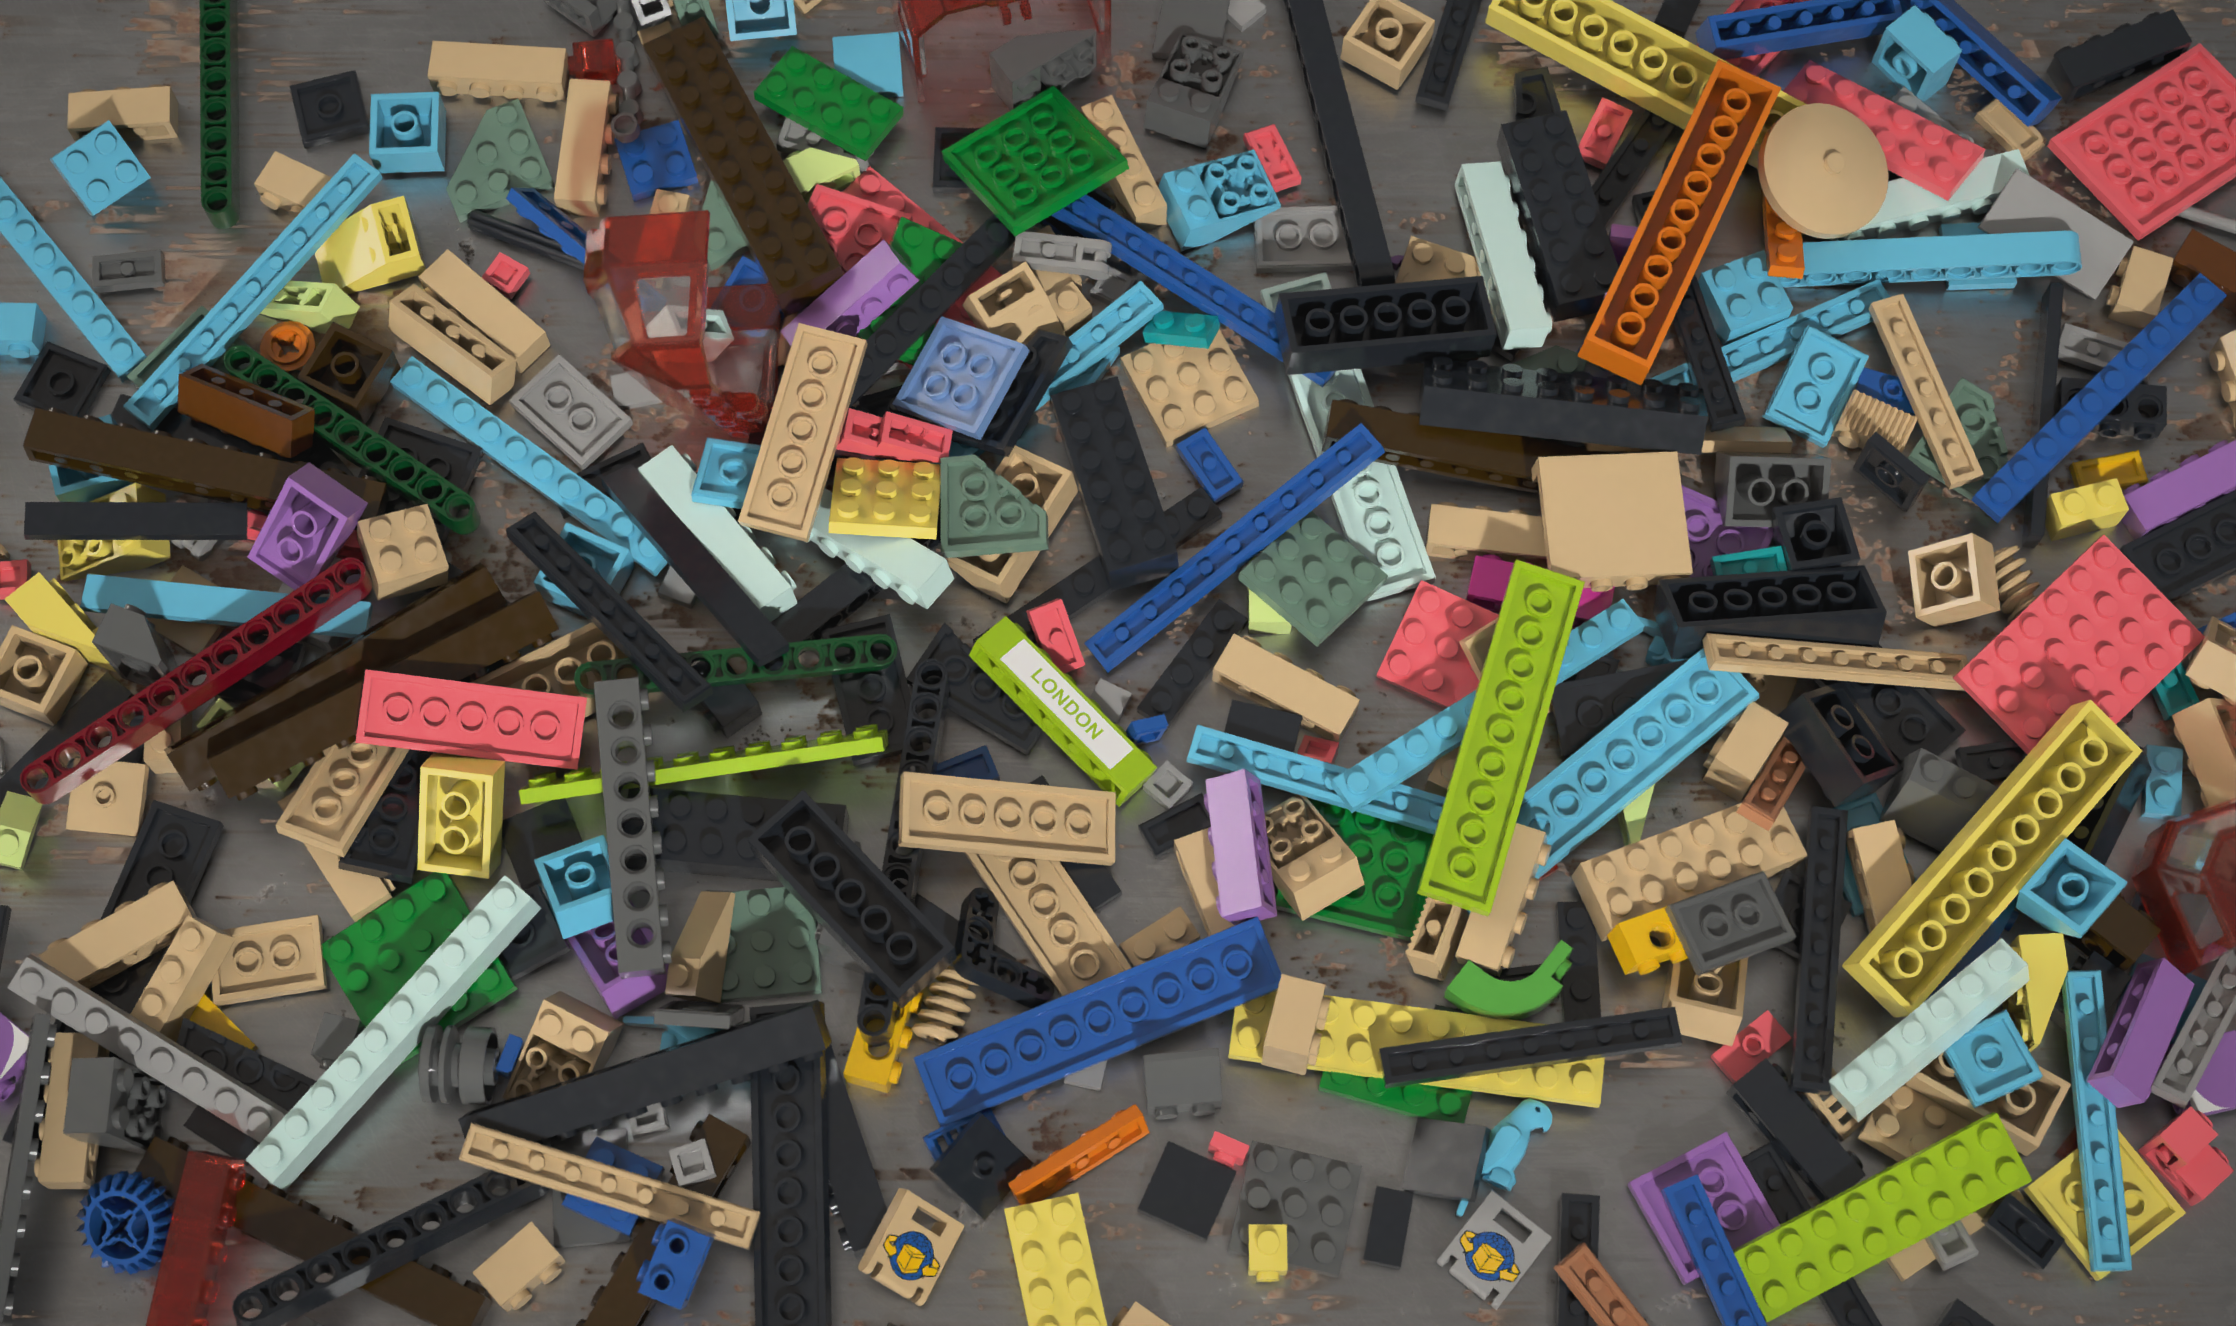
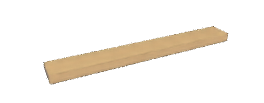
M1707 633L1702 639L1708 668L1714 671L1965 691L1953 679L1968 663L1967 656L1962 654Z
M471 1123L459 1156L460 1161L666 1224L667 1220L671 1218H676L716 1235L715 1240L747 1250L750 1248L761 1215L759 1211L474 1123Z

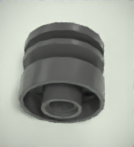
M429 1024L423 1037L418 1060V1077L422 1101L436 1103L440 1097L442 1103L450 1104L458 1087L462 1104L489 1106L493 1100L496 1084L499 1079V1072L496 1071V1066L500 1059L496 1028L468 1026L462 1043H460L457 1026L448 1025L445 1031H443L441 1025Z

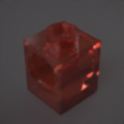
M613 38L572 43L573 56H568L570 76H576L577 79L610 81L611 85H618V62Z

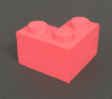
M2191 1106L2166 1123L2138 1149L2142 1156L2191 1206L2204 1200L2234 1171L2228 1164L2229 1160L2226 1155L2218 1148L2209 1145L2219 1135L2213 1129L2211 1120L2204 1113L2195 1111Z

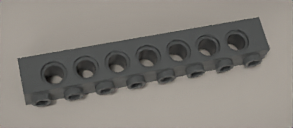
M638 677L594 682L618 973L621 979L666 974L665 964L672 963L670 941H663L662 927L669 926L667 904L660 905L659 890H666L664 868H657L656 854L662 853V841L660 831H653L652 818L659 817L657 795L650 796L649 782L656 781L654 759L647 760L646 746L653 745L651 724H644L643 710H650L648 689L641 688ZM622 712H629L634 715V719L628 726L621 727L614 723L616 716ZM630 747L637 751L635 759L631 762H621L617 759L618 753L624 748ZM634 783L639 785L640 792L636 797L628 799L620 795L621 789L626 784ZM631 819H638L644 823V826L638 834L629 835L623 831L626 822ZM641 855L647 859V863L642 870L631 871L626 867L628 860L632 856ZM639 891L648 893L650 900L646 906L635 908L630 905V898L634 893ZM640 928H648L653 931L652 940L645 945H639L633 941L634 933Z

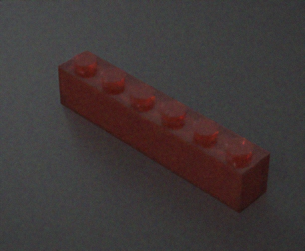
M188 1150L146 1326H209V1321L206 1319L209 1306L214 1303L218 1294V1283H216L218 1269L224 1264L228 1251L227 1245H225L228 1229L232 1228L236 1219L237 1209L234 1207L237 1192L242 1189L246 1178V1171L243 1169L244 1159L205 1150Z

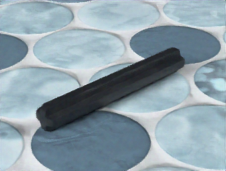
M473 210L468 218L467 224L471 230L586 271L583 268L584 264L576 257L564 253L561 250V245L553 238L478 210Z

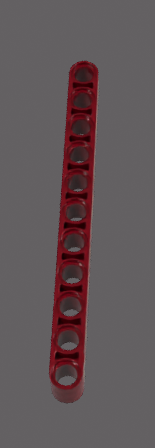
M349 557L332 565L27 765L20 775L22 788L36 802L41 804H51L365 598L372 589V579L364 564L359 559ZM353 574L361 575L356 582L345 583L349 576ZM330 594L326 602L321 604L315 603L320 595ZM299 614L298 619L294 623H284L288 616ZM262 634L269 635L265 642L254 644L258 636ZM232 654L238 655L233 663L229 665L223 664L227 656ZM206 675V679L201 684L192 685L193 680L197 676ZM175 695L174 701L171 704L161 706V702L165 697ZM144 715L139 725L130 727V722L134 717ZM112 736V740L107 746L98 747L99 742L104 737ZM80 757V761L75 767L67 768V764L72 758ZM49 777L47 784L43 788L35 789L40 779Z

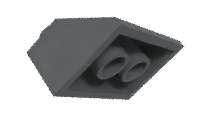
M1716 451L1714 489L1723 526L1773 527V507L1829 499L1832 459L1818 454Z
M111 603L92 643L121 678L148 687L178 667L173 652L164 642L165 638L157 633L155 630L156 626L145 617L146 613L143 610L130 604H126L123 608Z
M1920 748L1903 758L1901 763L1903 770L1895 778L1879 820L1881 822L1895 820L1897 828H1901L1903 833L1942 852L1999 787Z

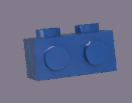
M676 1218L667 1220L666 1225L660 1223L651 1245L656 1246L651 1261L645 1259L637 1276V1281L641 1282L638 1293L679 1310L685 1308L716 1235Z

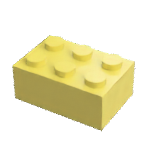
M433 752L423 763L420 770L417 870L486 879L491 877L501 864L505 761Z

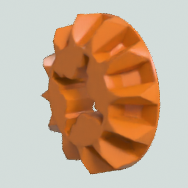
M284 321L273 325L265 332L260 342V354L288 374L296 369L302 371L303 366L317 348L310 329L295 321ZM294 342L298 353L288 351L284 355V351L279 344L289 346Z

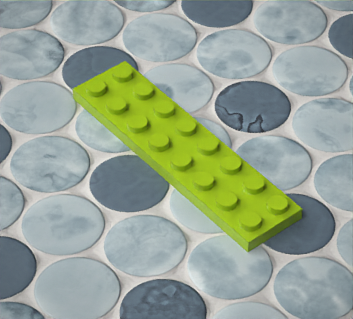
M1992 1112L1734 1249L1733 1252L1765 1322H1769L2033 1180L1998 1114Z

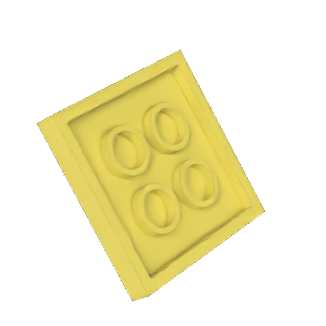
M856 457L837 458L829 516V533L936 540L941 491L940 464L897 462L894 460H865Z
M2118 1129L2130 1253L2132 1256L2186 1214V1212ZM2076 1148L2023 1190L2057 1233L2065 1239V1243L2092 1277L2099 1281L2110 1272L2090 1271L2078 1148Z

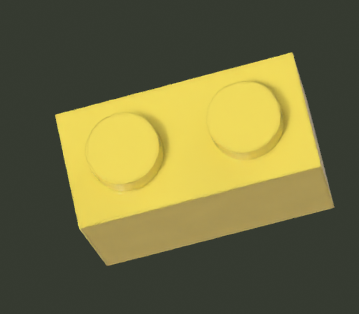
M2117 478L2050 494L2047 498L2045 526L2051 541L2117 526L2129 510Z

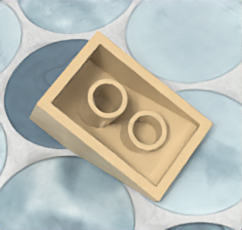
M1748 957L1698 976L1689 958L1676 964H1672L1670 960L1662 1008L1675 1007L1681 1035L1728 1046L1733 1045L1743 1018Z

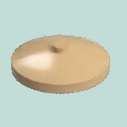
M1805 104L1790 110L1780 117L1768 129L1762 140L1758 155V174L1762 190L1777 215L1797 231L1823 239L1844 237L1868 224L1882 207L1888 189V167L1884 152L1869 127L1849 111L1830 104Z

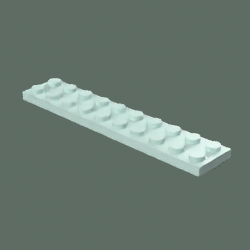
M1324 272L1262 289L1260 297L1264 307L1275 313L1278 297L1281 293L1332 288L1327 274ZM1361 369L1336 371L1324 387H1321L1302 374L1288 375L1317 457L1324 453L1321 450L1327 414L1332 399H1350L1359 405L1374 407ZM1372 462L1331 495L1346 540L1388 575L1386 582L1367 601L1417 588L1421 580L1431 584L1435 583L1436 579L1396 466Z

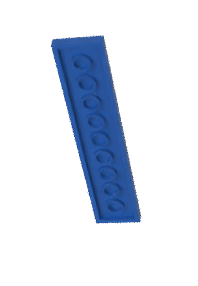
M1257 916L916 1056L914 1060L940 1127H943L1277 991L1281 971Z

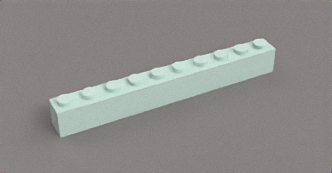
M504 875L245 1160L271 1184L286 1191L422 1041L429 1024L436 1025L539 912L541 907Z

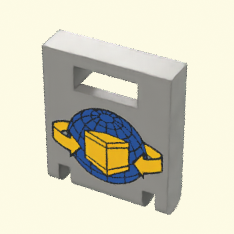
M1491 1190L1436 1263L1443 1267L1449 1261L1451 1255L1454 1256L1457 1261L1448 1272L1482 1300H1485L1493 1289L1498 1291L1499 1295L1493 1299L1490 1305L1497 1310L1552 1237ZM1501 1210L1531 1232L1524 1243L1494 1221Z

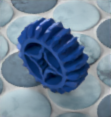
M120 1171L115 1175L109 1174L103 1177L100 1182L92 1185L88 1190L89 1194L80 1201L84 1208L76 1216L84 1221V1223L79 1226L77 1231L85 1233L87 1237L81 1246L90 1245L93 1251L90 1258L100 1256L102 1258V1268H108L113 1265L115 1274L127 1270L129 1275L136 1274L141 1270H149L156 1266V1263L164 1260L169 1254L168 1251L177 1243L173 1236L177 1235L181 1228L172 1222L178 1219L180 1213L172 1212L170 1209L175 1199L166 1200L163 1195L167 1186L154 1187L155 1177L143 1179L141 1171L129 1174L128 1171Z

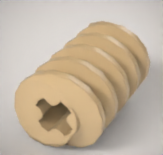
M2018 545L2001 548L1993 552L1999 601H2005L2001 606V610L2005 614H2011L2008 618L2009 623L2038 596H2034L2033 592L2040 586L2039 582L2027 584L2026 580L2033 574L2032 570L2020 571L2019 568L2026 562L2025 557L2013 558L2020 550Z
M948 966L936 977L938 982L930 985L929 991L934 996H927L924 999V1005L928 1009L921 1010L918 1013V1018L923 1023H916L912 1028L918 1037L940 1047L948 1044L946 1043L947 1039H959L960 1035L952 1027L953 1025L964 1026L966 1022L957 1014L958 1012L969 1013L971 1010L963 1002L964 998H976V994L968 989L969 985L980 986L961 977L953 966Z

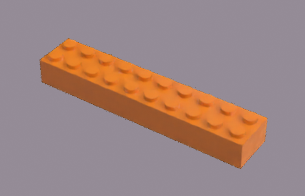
M1718 59L1577 355L1578 357L1642 385L1781 87Z

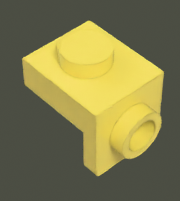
M1249 1224L1248 1275L1256 1276V1281L1258 1282L1279 1281V1276H1284L1287 1273V1225Z

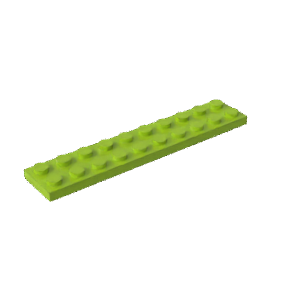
M1517 559L1513 564L1417 894L1487 917L1491 913L1585 581Z
M877 724L856 727V731L848 735H842V730L821 732L817 739L808 741L806 740V735H797L784 738L785 741L781 742L780 745L771 746L770 740L749 743L745 750L735 751L734 745L714 748L713 752L708 753L709 755L699 756V751H689L677 754V757L672 758V761L664 762L663 756L649 757L647 760L654 759L656 781L649 782V786L882 752L889 744L887 729L878 730ZM591 766L580 767L578 770L571 769L570 773L564 774L563 777H557L556 772L536 774L534 778L528 779V784L519 790L521 805L603 793L601 769L600 771L592 772ZM629 783L623 786L621 790L638 788L640 786Z

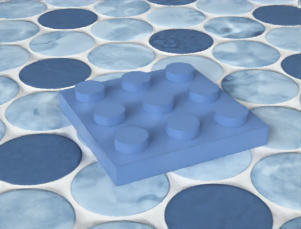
M941 316L892 405L898 411L981 440L1030 350L1023 343Z

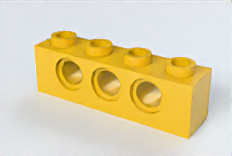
M1666 907L1620 922L1607 934L1625 975L1636 971L1640 975H1645L1658 969L1661 962L1671 960L1672 964H1676L1688 959L1665 911ZM1650 936L1657 938L1661 947L1654 945L1650 940Z
M878 984L872 990V993L877 996L886 994ZM922 992L918 993L902 1009L898 1006L897 1009L900 1011V1015L895 1020L892 1038L887 1042L890 1049L886 1055L882 1057L873 1056L870 1053L872 1045L867 1044L863 1040L857 1026L843 1072L846 1082L889 1093L892 1083L898 1084L903 1063L898 1062L902 1048L908 1049L913 1030L912 1027L908 1026L912 1013L918 1014L923 1000ZM873 1019L868 1022L866 1029L871 1032L881 1030L885 1022L882 1019Z

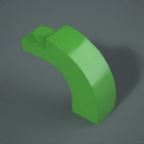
M1560 940L1532 975L1518 981L1496 979L1468 960L1446 988L1444 998L1467 1014L1494 1019L1521 1020L1528 1018L1545 1009L1559 996L1563 985L1553 978L1555 977L1560 981L1573 963L1568 959L1573 948Z

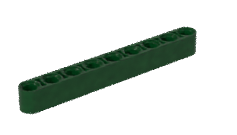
M199 0L201 204L213 226L219 229H228L238 222L240 216L238 0H220L218 2H215L217 0ZM224 86L220 90H215L218 87ZM224 115L223 118L215 120L217 117ZM225 145L223 148L215 150L217 147ZM225 175L222 179L215 180L217 177ZM226 205L223 209L216 211V208Z
M236 345L227 350L224 355V364L230 375L262 388L268 382L277 381L274 386L264 389L294 401L304 399L301 404L315 409L313 437L371 476L380 479L382 483H386L387 487L414 505L428 504L431 516L454 532L467 535L478 529L481 517L473 498L469 494L250 347ZM250 363L245 369L237 370L240 365ZM331 417L328 423L318 425L319 421L323 418ZM359 436L356 441L345 443L349 437ZM386 454L383 460L378 462L372 461L375 456ZM407 472L414 473L408 480H399ZM433 491H442L437 498H427ZM460 510H470L464 517H454Z
M886 634L789 642V652L780 656L783 666L777 671H769L764 666L758 667L741 647L679 654L690 665L696 661L706 662L710 666L711 672L704 679L712 687L883 670L893 663L897 655V645L892 637ZM874 644L886 645L889 649L890 657L884 661L874 659L870 652ZM840 647L851 649L854 654V661L849 664L839 663L835 659V650ZM806 650L813 651L818 656V664L812 668L802 666L798 659L799 654ZM734 657L741 658L745 661L747 669L742 674L733 675L727 670V661ZM629 658L586 662L577 668L574 675L577 691L587 698H595L594 689L583 687L580 682L581 677L586 672L594 671L601 676V681L617 680L619 671L624 668H632L637 672L641 688H647L648 693L662 692Z

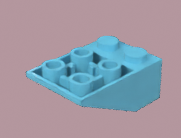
M1255 150L1163 173L1158 186L1167 204V222L1181 251L1213 243L1281 207L1280 201Z

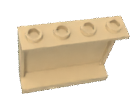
M1677 451L1538 457L1531 469L1532 481L1538 482L1548 570L1585 581L1583 588H1591L1593 592H1604L1618 586H1626L1627 590H1641L1647 588L1648 585H1658L1659 579L1690 577L1693 570Z

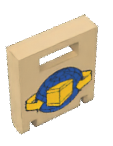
M899 1188L865 1251L858 1269L865 1274L871 1273L870 1277L906 1299L911 1298V1302L916 1305L922 1306L926 1302L965 1225L909 1190ZM917 1208L938 1221L934 1222L931 1230L912 1220Z

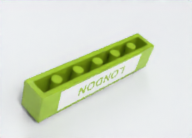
M1005 616L976 640L969 654L970 658L1103 791L1116 792V804L1119 807L1153 775L1157 767L1153 764L1150 755L1146 751L1139 749L1127 737L1124 729L1118 724L1113 723L1102 712L1099 704L1095 700L1088 698L1077 687L1074 679L1070 675L1063 673L1052 662L1049 654L1042 648H1038L1027 637L1026 632L1020 625L1013 623Z

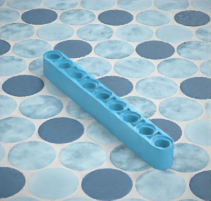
M2074 231L1803 242L1805 270L1802 279L1778 278L1783 287L1868 284L1877 279H1880L1881 283L2062 276L2080 271L2082 269L2079 234Z

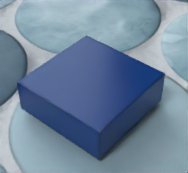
M1165 714L1132 721L1125 732L1135 745L1160 740L1169 725Z
M509 1034L496 1066L499 1076L507 1079L511 1078L524 1047L522 1038Z

